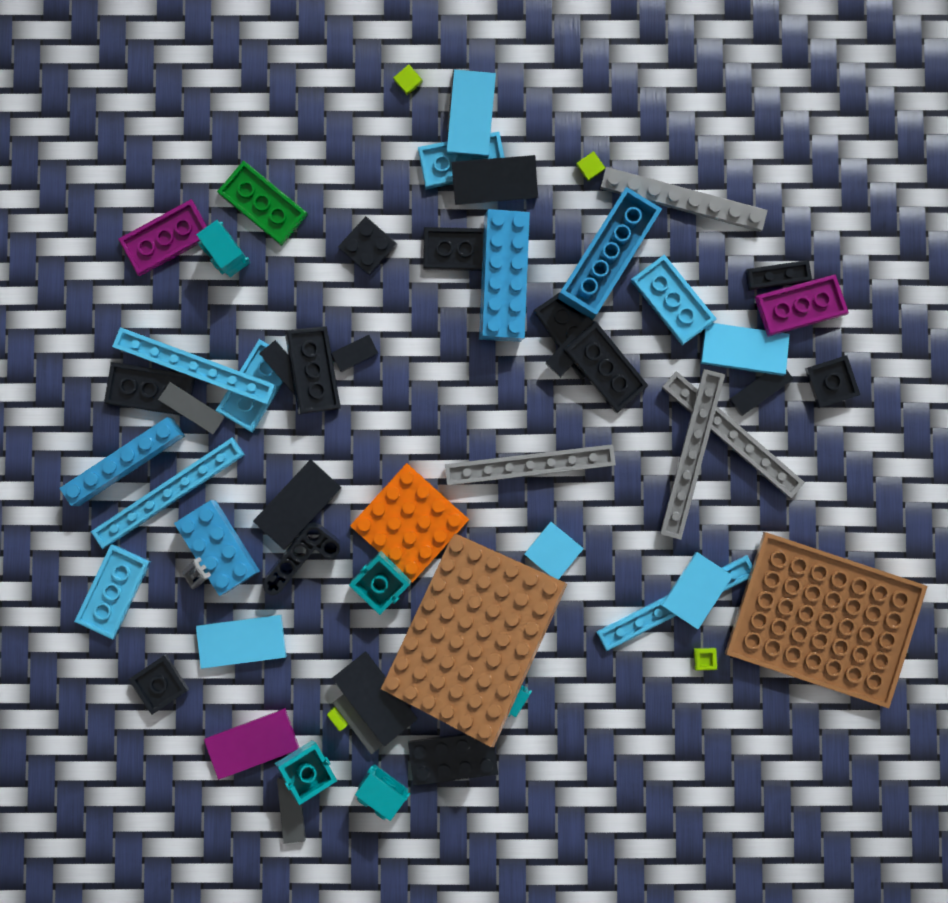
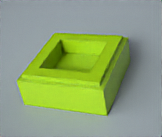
M407 65L393 77L394 81L406 95L410 94L423 82L422 78L410 65Z
M594 151L576 163V166L587 181H590L605 170V166Z
M694 648V667L696 671L717 670L716 648Z
M336 707L328 712V718L339 731L348 725Z

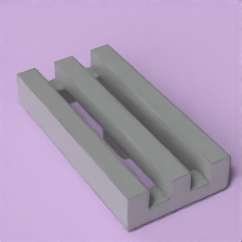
M200 557L193 560L182 571L191 589L199 587L211 576L209 572L204 573L205 565H199L202 561ZM195 568L196 571L190 576L188 573ZM199 575L200 578L193 582V580Z

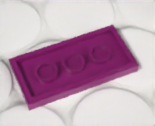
M191 199L120 237L118 240L137 275L142 276L197 246L200 239L196 234L206 228L207 225L194 201Z
M836 274L755 297L767 337L849 314Z
M286 708L204 739L218 780L289 754L300 748Z

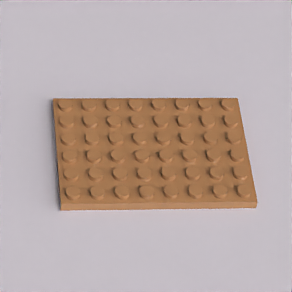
M763 532L725 654L890 708L928 586Z
M455 533L442 556L381 689L478 741L494 747L567 587V583Z

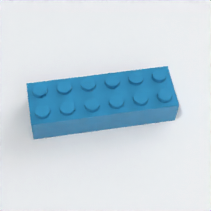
M626 187L562 288L558 299L594 320L662 208Z
M488 209L484 215L480 340L521 342L525 339L530 212Z

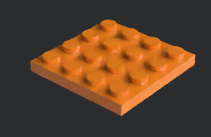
M406 463L350 526L378 552L382 551L413 583L469 519Z

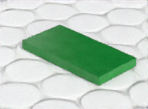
M244 160L217 191L221 197L281 246L308 215L305 210Z

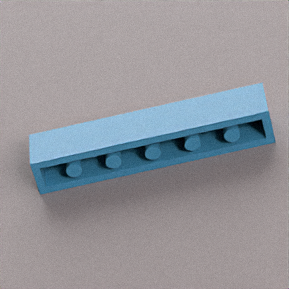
M166 417L60 487V490L71 506H81L184 438L185 435L173 418Z

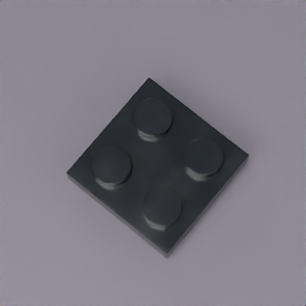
M365 216L338 248L370 276L395 249L397 243Z
M847 355L805 368L818 408L860 395Z
M167 654L128 679L151 715L189 690Z

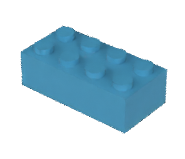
M216 500L208 501L174 523L196 559L201 558L202 561L199 565L206 566L204 573L209 572L211 574L208 579L219 596L228 593L260 572Z

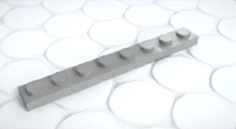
M609 167L605 169L600 187L602 190L620 195L628 187L654 204L759 232L763 230L768 211Z
M703 369L663 519L661 535L682 539L725 374Z
M676 371L661 388L692 414L698 389ZM716 408L711 431L789 499L792 498L805 482L720 408Z
M611 444L445 464L448 486L615 466L616 463L614 447Z

